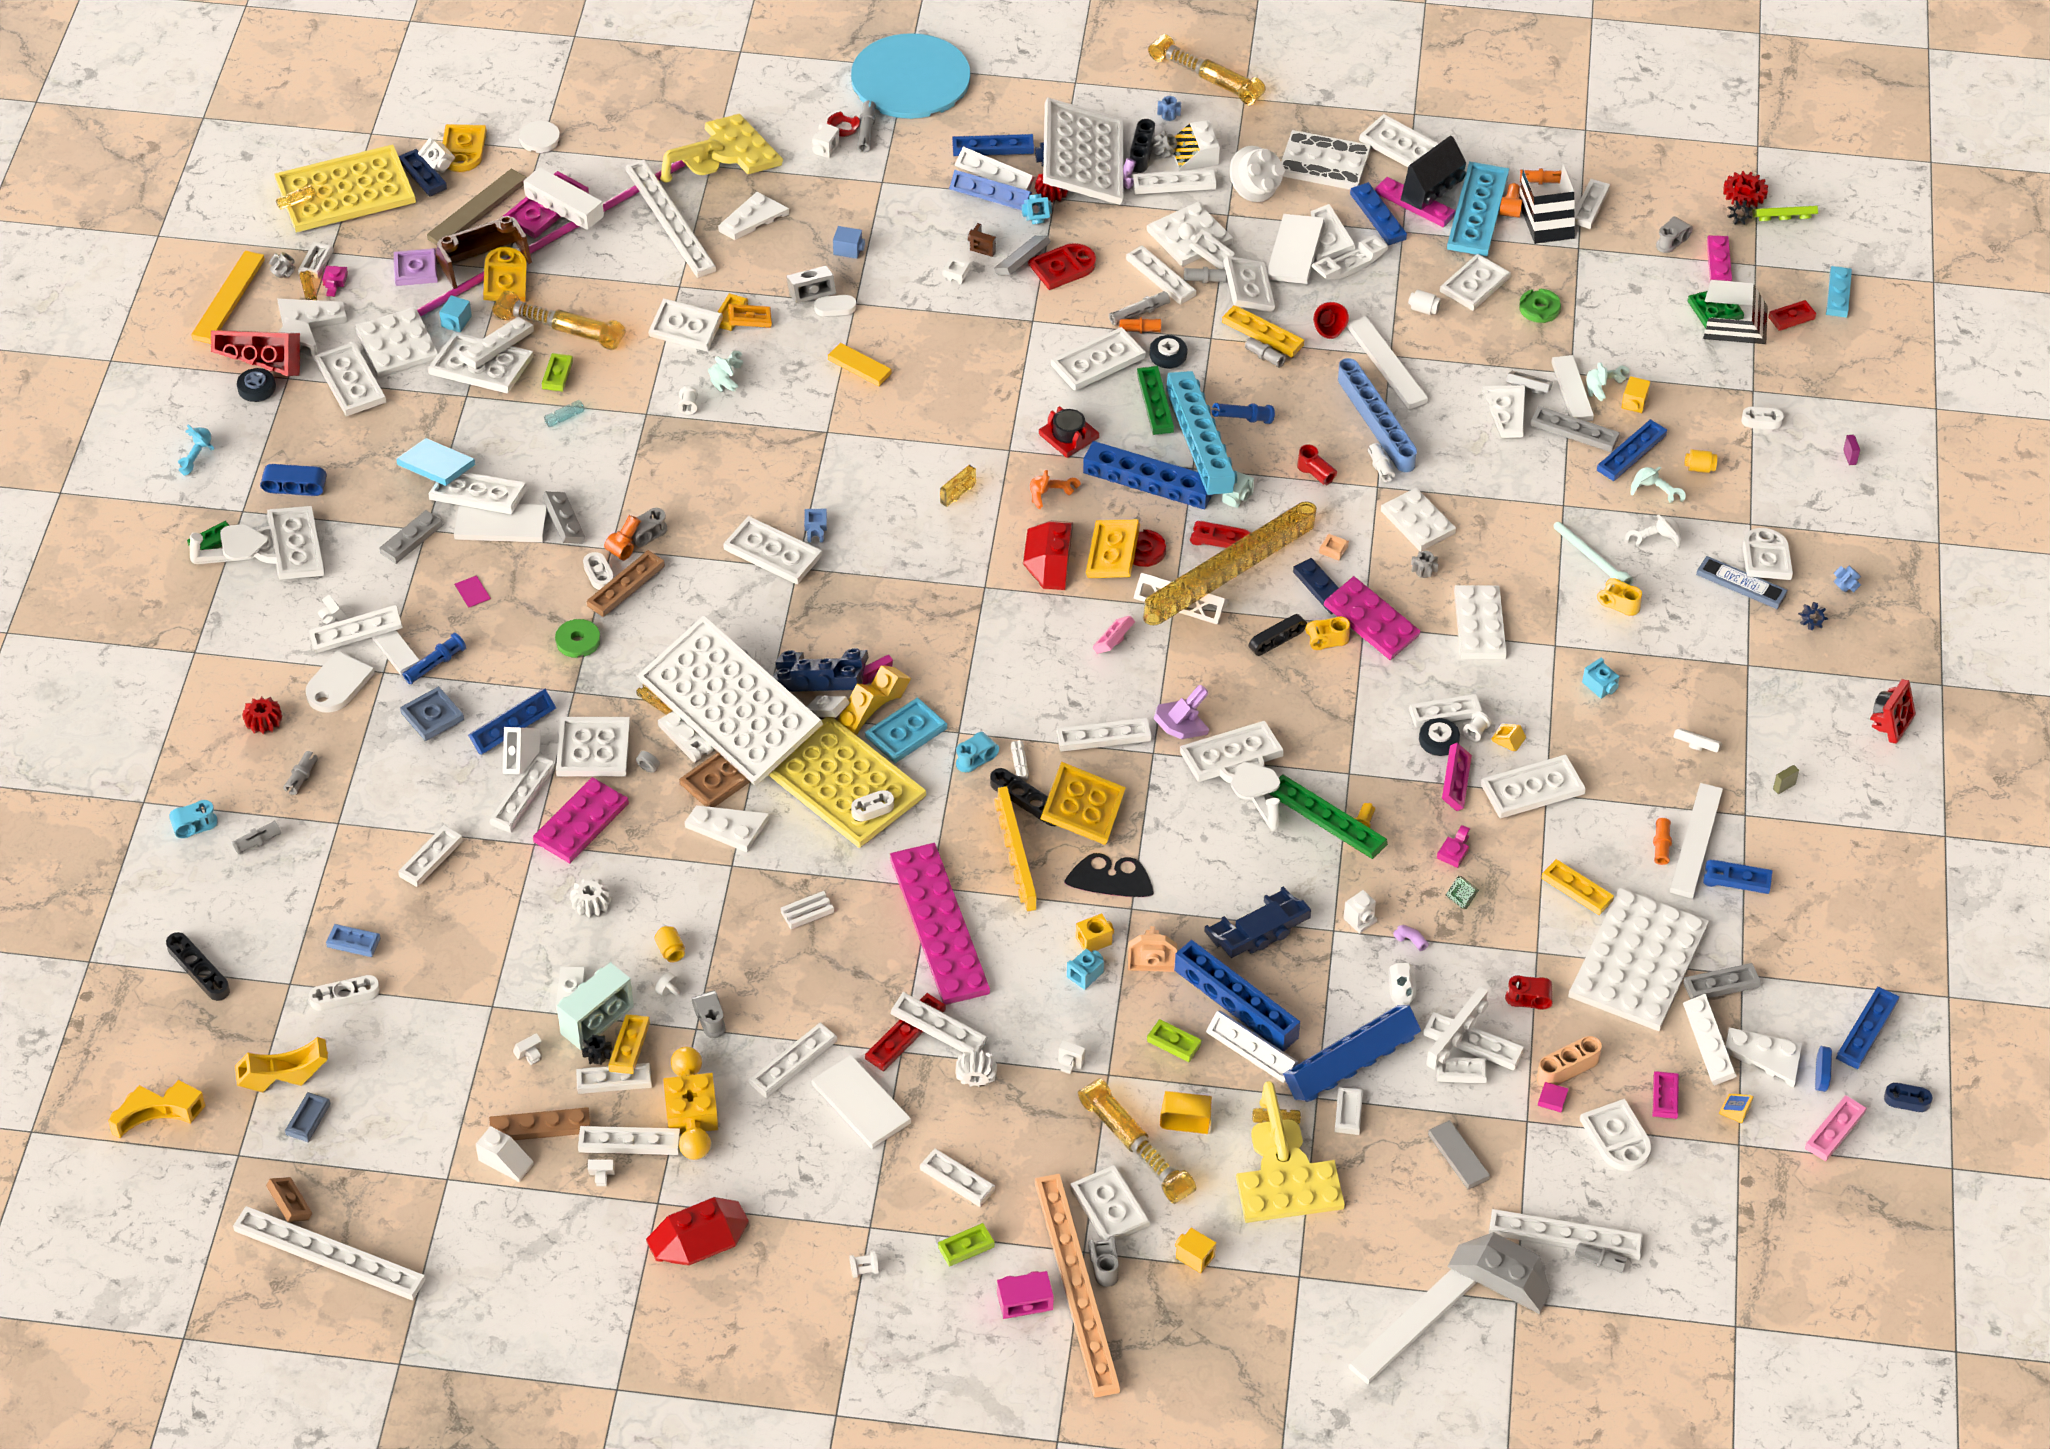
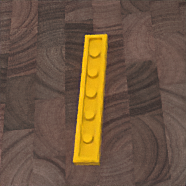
M246 250L243 252L192 332L193 340L211 344V330L222 329L265 261L263 254Z

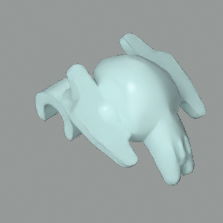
M733 351L728 359H722L717 356L715 360L718 363L708 369L711 382L720 392L724 390L722 385L731 391H736V388H738V385L729 378V375H734L732 366L740 368L743 364V360H739L742 355L740 351Z
M1598 363V369L1589 371L1586 382L1589 396L1592 397L1594 393L1600 401H1603V399H1606V396L1602 390V385H1606L1607 379H1615L1618 383H1622L1626 379L1625 375L1630 370L1626 366H1619L1616 370L1607 371V368L1602 363Z
M1660 466L1656 469L1645 467L1637 472L1631 485L1632 496L1638 487L1656 484V486H1659L1668 494L1669 503L1674 501L1673 494H1678L1681 502L1685 500L1686 494L1682 489L1673 488L1669 483L1659 478L1658 471L1661 469Z

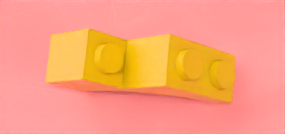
M881 666L871 685L857 684L848 699L849 705L841 712L837 721L852 733L858 735L862 726L879 707L890 700L902 697L911 678L895 667Z
M316 1037L309 1044L299 1049L281 1054L263 1055L248 1052L235 1065L237 1086L262 1093L276 1079L302 1086L328 1060L326 1040Z
M177 1080L172 1087L166 1090L164 1097L139 1085L133 1092L127 1095L125 1102L119 1109L113 1111L108 1122L112 1134L121 1138L133 1127L153 1119L173 1118L191 1124L206 1105L201 1091L180 1080Z

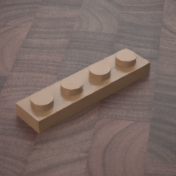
M647 550L587 600V607L600 616L605 617L664 568V560Z
M589 1107L489 1117L491 1127L507 1134L513 1140L578 1135L580 1133V1126H590Z

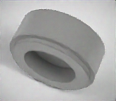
M641 751L636 758L637 764L647 772H655L660 766L659 760L649 752Z

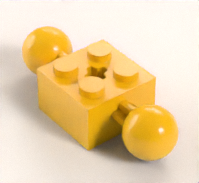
M686 1046L677 1049L671 1057L672 1070L678 1076L663 1078L668 1128L680 1129V1134L682 1135L679 1140V1148L682 1154L689 1159L698 1160L705 1157L711 1148V1140L706 1131L718 1130L713 1073L697 1074L702 1067V1057L696 1049Z

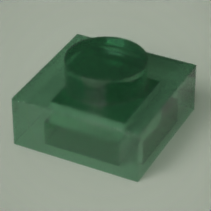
M1458 876L1446 893V896L1462 909H1467L1479 889L1462 876Z

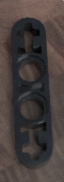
M997 768L991 772L990 785L995 791L998 792V788L1008 786L1012 802L1047 825L1056 826L1040 819L1048 799L1047 795L1004 768ZM1021 788L1024 790V793L1018 795L1014 794L1012 790ZM1039 800L1042 804L1040 806H1033L1030 802Z
M180 932L170 934L166 939V946L169 954L212 1000L221 1001L227 998L230 988L226 978L185 934ZM174 943L182 944L183 950L181 951V949H180V947H179L178 945H176V944L173 945V944H174ZM191 955L197 957V959L191 963L184 961L185 958ZM203 970H209L211 972L210 975L207 977L198 976V974ZM213 982H215V985H216L218 988H222V989H221V990L214 989V987H213Z

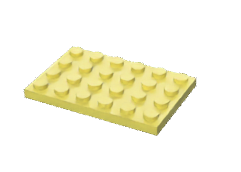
M393 144L274 174L296 233L416 203L415 195Z
M825 717L822 720L823 725L777 766L769 776L860 848L926 797V790L836 719ZM882 790L892 793L894 808L891 812L867 821H857L852 817L851 805L854 800Z

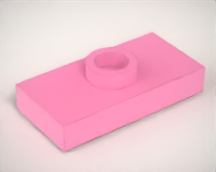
M1131 616L1116 619L1094 644L1093 649L1098 654L1109 651L1115 645L1122 642L1124 634L1135 623L1134 619Z

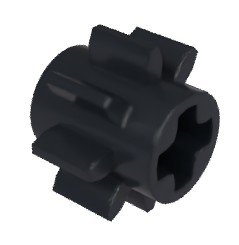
M1734 200L1735 205L1727 207L1731 210V214H1728L1727 217H1733V224L1735 225L1738 220L1745 225V219H1752L1749 211L1753 208L1746 207L1747 201L1745 200L1741 204ZM1742 208L1744 214L1743 216H1738L1735 212L1737 209L1740 210Z
M592 1034L588 1040L583 1041L582 1056L583 1058L588 1057L589 1064L602 1065L606 1059L611 1058L612 1043L606 1042L605 1035Z

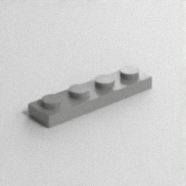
M1538 406L1530 425L1609 452L1613 451L1620 432Z

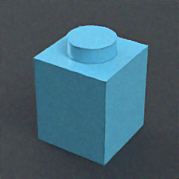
M450 296L439 312L441 327L461 332L472 317L470 301L455 296Z

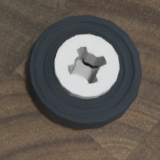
M1164 335L1153 340L1150 345L1149 355L1155 365L1171 369L1177 368L1185 362L1188 349L1186 343L1181 338L1173 335Z
M1430 719L1420 728L1419 742L1427 753L1436 756L1449 755L1450 745L1459 744V729L1453 722L1447 719Z

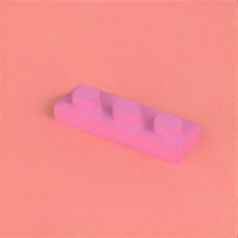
M1845 1095L1807 1141L1805 1149L1822 1160L1827 1161L1863 1117L1867 1108Z

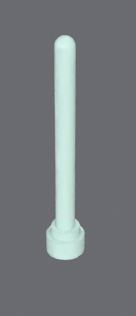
M1561 522L1554 524L1556 531L1612 578H1616L1629 585L1633 583V577L1627 572L1617 571Z

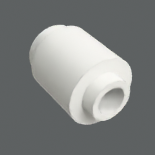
M1417 289L1415 293H1411L1408 304L1411 305V310L1428 315L1437 314L1441 298H1438L1435 294Z

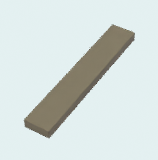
M511 168L427 234V240L437 245L442 237L467 230L522 187L527 177Z

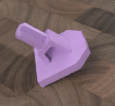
M1198 685L1187 699L1181 698L1179 701L1158 704L1154 715L1155 721L1167 734L1180 739L1207 735L1210 729L1197 716L1199 711L1196 708L1206 698L1208 690L1204 686Z

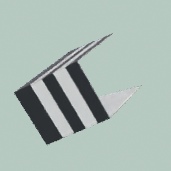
M1564 164L1559 193L1541 196L1533 195L1523 169L1519 198L1522 199L1521 210L1534 244L1575 239L1574 189Z
M1710 280L1705 302L1752 306V321L1709 318L1703 339L1766 344L1768 306L1754 283Z

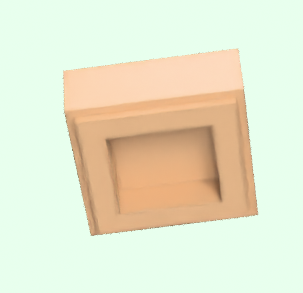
M1328 534L1320 546L1319 553L1339 561L1348 548L1349 541Z

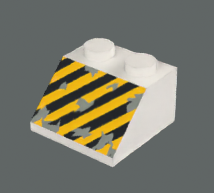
M1209 120L1189 123L1175 136L1177 146L1174 148L1176 152L1173 153L1179 171L1219 165L1220 146Z

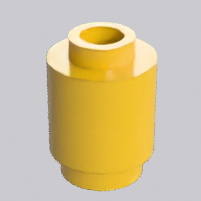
M1691 449L1690 453L1685 455L1684 466H1688V471L1710 473V471L1716 470L1717 454H1712V451Z
M669 926L660 928L655 934L654 939L663 958L667 959L668 962L681 960L685 955V946L676 928Z

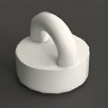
M671 972L665 973L656 984V992L663 997L667 996L670 992L678 996L680 991L675 987L677 977Z

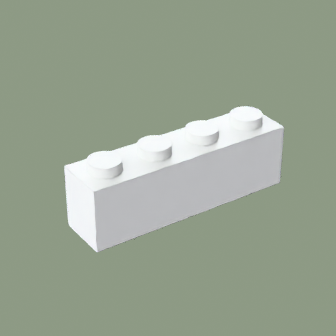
M541 167L524 180L525 196L538 202L545 208L558 213L561 217L567 218L578 226L589 230L604 217L603 201Z

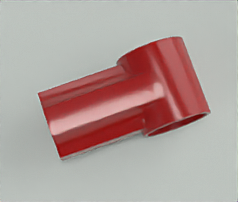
M1310 444L1301 446L1297 468L1303 473H1310L1323 485L1327 486L1337 476V470L1318 455L1319 452L1315 446Z

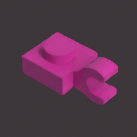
M326 266L322 279L323 286L327 288L326 296L335 297L337 287H344L348 275L347 267Z
M1461 825L1455 839L1447 837L1437 853V859L1458 868L1468 853L1469 846L1465 843L1469 839L1467 834L1470 828Z

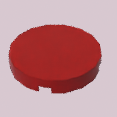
M1143 529V532L1140 531L1138 534L1133 565L1149 567L1158 564L1166 555L1165 540L1159 533Z

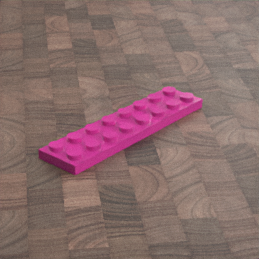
M930 843L890 853V861L942 1003L948 1005L990 994L988 982L936 844Z

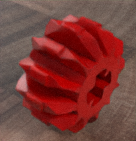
M1038 174L1035 182L1037 194H1041L1042 198L1048 197V200H1051L1052 203L1054 200L1060 202L1061 198H1066L1068 190L1043 183V174Z
M263 696L259 700L252 698L251 703H245V710L242 713L247 729H251L254 734L260 731L263 735L265 731L273 733V727H280V721L283 717L278 701H273L271 697L264 699Z

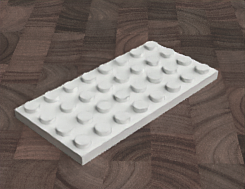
M704 615L637 675L638 679L755 786L823 725L821 719Z

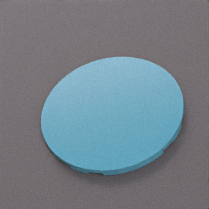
M898 34L879 39L868 45L858 54L852 65L851 82L853 90L858 94L859 99L863 103L870 100L869 107L871 106V101L876 104L875 109L880 110L881 114L896 118L929 117L932 113L938 111L942 113L955 106V102L964 97L970 85V66L963 53L945 40L925 34Z

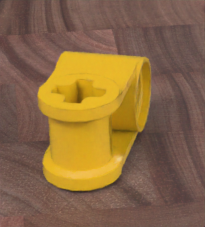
M1610 578L1607 580L1604 590L1599 591L1597 599L1605 607H1610L1628 616H1634L1640 612L1642 591L1616 578Z
M1340 616L1325 620H1314L1308 623L1305 630L1310 635L1311 648L1313 650H1322L1346 645L1349 641L1350 622L1348 619Z

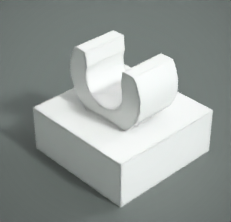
M950 257L943 269V276L948 277L949 281L952 279L958 280L959 284H961L970 269V262Z
M330 595L322 599L327 607L322 608L318 614L327 625L332 624L336 618L338 621L349 619Z
M536 1033L515 1044L513 1052L519 1060L526 1056L530 1065L540 1061L541 1055L538 1049L541 1045V1039Z
M1062 1041L1059 1047V1062L1063 1064L1061 1071L1070 1074L1073 1067L1082 1069L1085 1063V1048Z
M588 1160V1172L590 1175H595L596 1186H607V1175H615V1163L613 1160Z

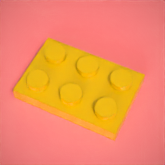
M1138 519L1096 520L1086 568L1087 578L1131 577L1140 529Z

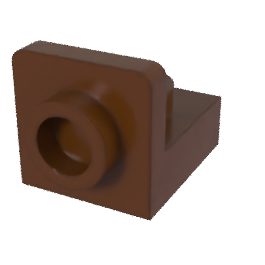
M977 223L975 228L971 229L968 234L970 251L993 257L996 252V236L982 233V224Z

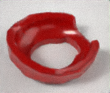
M841 111L832 114L827 120V124L837 127L842 122L851 124L852 128L850 130L839 128L840 137H848L854 134L860 126V120L857 116H854V118L847 117Z

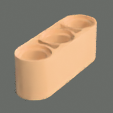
M1587 1036L1543 1057L1538 1067V1083L1541 1086H1544L1545 1082L1559 1085L1595 1067L1599 1062L1602 1048L1600 1040L1593 1036Z

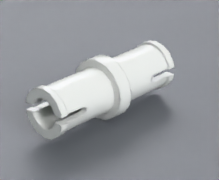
M1374 443L1368 448V453L1373 460L1372 465L1378 470L1383 482H1390L1393 480L1392 477H1395L1389 465L1390 460L1388 456L1384 455L1381 445Z

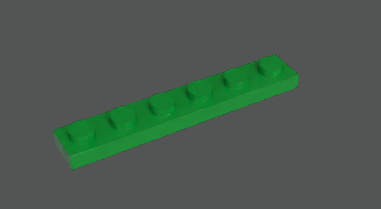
M1284 774L1279 777L1280 787L1276 791L1268 793L1371 859L1375 858L1388 845L1387 838Z

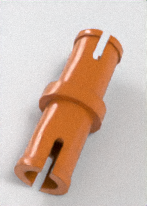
M1539 168V170H1524L1530 183H1538V185L1543 183L1560 184L1561 170L1543 171V168ZM1520 169V183H1521L1522 172H1523V170H1521V169Z
M1667 818L1657 819L1656 836L1653 838L1655 846L1654 861L1659 865H1666L1670 861L1669 848L1672 845V838L1670 837L1671 821Z

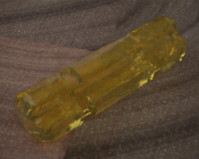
M309 185L304 187L303 190L299 189L287 194L285 197L277 198L276 204L282 210L287 208L288 205L292 206L304 201L306 198L314 197L316 193L313 186Z
M308 270L305 272L301 271L299 275L305 300H317L311 272Z
M1254 1108L1252 1111L1253 1122L1263 1123V1120L1270 1122L1268 1110L1263 1111V1108ZM1280 1109L1282 1120L1290 1119L1300 1124L1301 1112L1299 1110L1287 1112V1109Z

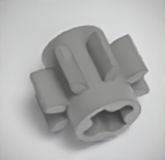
M1166 131L1153 137L1152 149L1155 154L1166 158L1176 152L1174 148L1177 146V141L1172 134L1167 135Z
M282 252L280 256L275 253L269 262L272 265L270 271L279 278H283L285 275L289 278L295 271L296 267L293 265L295 260L285 252Z
M1419 551L1417 557L1412 556V572H1416L1422 578L1431 577L1432 572H1438V557H1434L1430 551Z

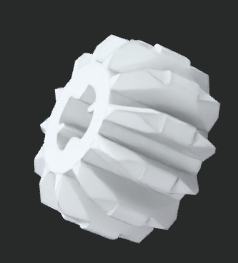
M593 877L590 881H585L582 878L581 884H574V890L570 893V899L572 900V908L577 910L580 916L586 913L588 918H590L591 914H596L599 917L600 911L607 912L611 896L609 895L608 885H604L601 879L595 882Z
M973 1050L958 1056L956 1074L957 1079L961 1080L962 1084H969L970 1087L973 1085L980 1087L981 1085L987 1086L990 1082L995 1081L997 1063L992 1054Z

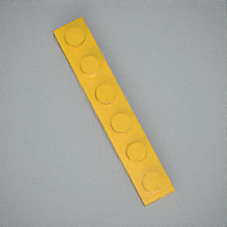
M1007 786L998 788V797L994 798L996 811L1001 812V816H999L1001 830L1005 829L1006 834H1004L1006 848L1010 847L1011 850L1009 852L1010 865H1015L1016 870L1013 872L1015 884H1020L1021 889H1018L1020 902L1025 903L1027 911L1036 910V892Z

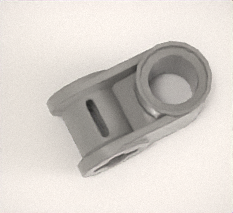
M1676 216L1672 217L1669 222L1659 229L1660 239L1656 243V248L1663 253L1672 252L1689 238L1693 227Z
M652 508L636 517L641 520V523L632 538L636 546L642 547L650 541L663 536L667 532V525L664 522L666 519L664 510Z
M713 990L692 997L694 1011L700 1020L706 1036L710 1038L722 1036L726 1028L723 1021V1011L716 991Z
M1110 1237L1109 1240L1096 1242L1093 1239L1088 1240L1090 1260L1093 1264L1097 1283L1104 1287L1113 1286L1118 1281L1119 1263L1115 1238Z

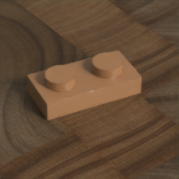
M270 1178L266 1187L287 1222L309 1220L312 1211L292 1178Z

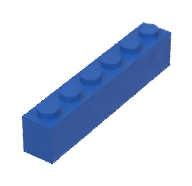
M1397 1005L1282 1074L1294 1099L1310 1102L1319 1096V1092L1336 1087L1339 1080L1356 1075L1359 1068L1373 1065L1377 1062L1376 1058L1379 1056L1393 1053L1396 1050L1395 1047L1399 1044H1407L1415 1039L1414 1035L1421 1032V1029L1410 1005Z

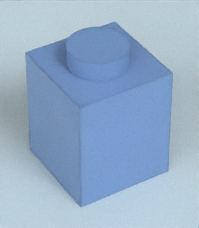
M838 226L833 238V255L858 259L860 251H863L865 247L862 230Z

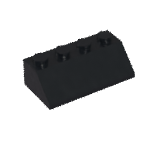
M1450 135L1408 166L1401 201L1422 210L1426 206L1431 205L1438 197H1442L1446 191L1451 190L1454 185L1463 181L1466 175V161L1453 136Z

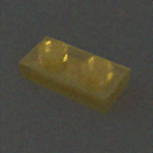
M969 464L940 488V503L947 507L952 502L957 501L967 490L972 489L976 484V468Z

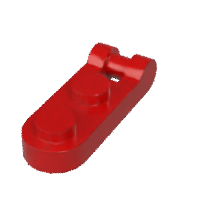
M1205 521L1195 522L1194 532L1190 537V542L1193 545L1206 544L1238 551H1245L1251 548L1253 536L1248 530Z

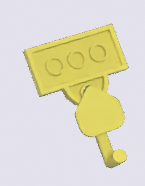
M735 114L706 122L705 129L711 135L708 140L668 150L663 157L660 179L664 183L670 182L672 180L671 165L673 162L680 160L695 174L707 175L717 172L720 162L727 164L738 163L747 174H752L782 166L783 158L741 114Z
M1267 1081L1263 1086L1260 1106L1268 1110L1270 1122L1256 1124L1251 1132L1254 1150L1263 1156L1260 1170L1236 1174L1245 1223L1344 1209L1345 1204L1335 1160L1316 1163L1309 1162L1307 1155L1300 1149L1303 1139L1299 1125L1290 1119L1282 1120L1275 1086L1271 1081Z

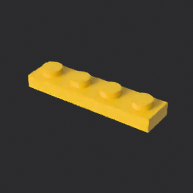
M1233 305L1222 317V323L1264 344H1269L1272 348L1292 358L1304 346V339L1238 306Z

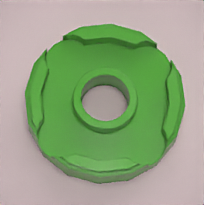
M1531 289L1521 296L1519 310L1530 321L1546 323L1558 317L1561 312V303L1558 295L1550 290L1539 289V291H1533ZM1536 304H1543L1544 306H1543V307H1540V306H1537Z
M573 619L559 626L555 634V642L558 650L563 655L571 658H578L581 655L585 657L595 652L599 647L600 632L598 627L591 621ZM575 637H582V638H583L582 640H579V641L573 640V638H575Z

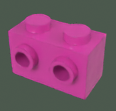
M1033 1271L1026 1275L1006 1276L997 1280V1296L1003 1319L1053 1310L1054 1296L1047 1271Z

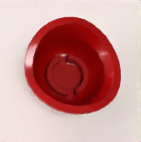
M1336 302L1321 304L1316 309L1313 317L1317 332L1327 339L1338 337L1349 321L1347 309Z

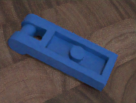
M1708 860L1706 862L1705 870L1707 873L1703 879V883L1706 886L1720 885L1765 894L1770 892L1773 870L1718 860Z

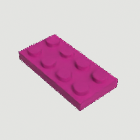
M559 171L553 174L589 194V188ZM527 196L503 215V217L510 216L515 218L523 232L534 239L561 218L558 213L545 208Z
M1355 576L1337 589L1324 602V606L1337 617L1341 616L1348 619L1350 628L1389 660H1392L1414 641L1421 632Z
M591 777L533 835V842L570 864L629 804V800L626 796Z

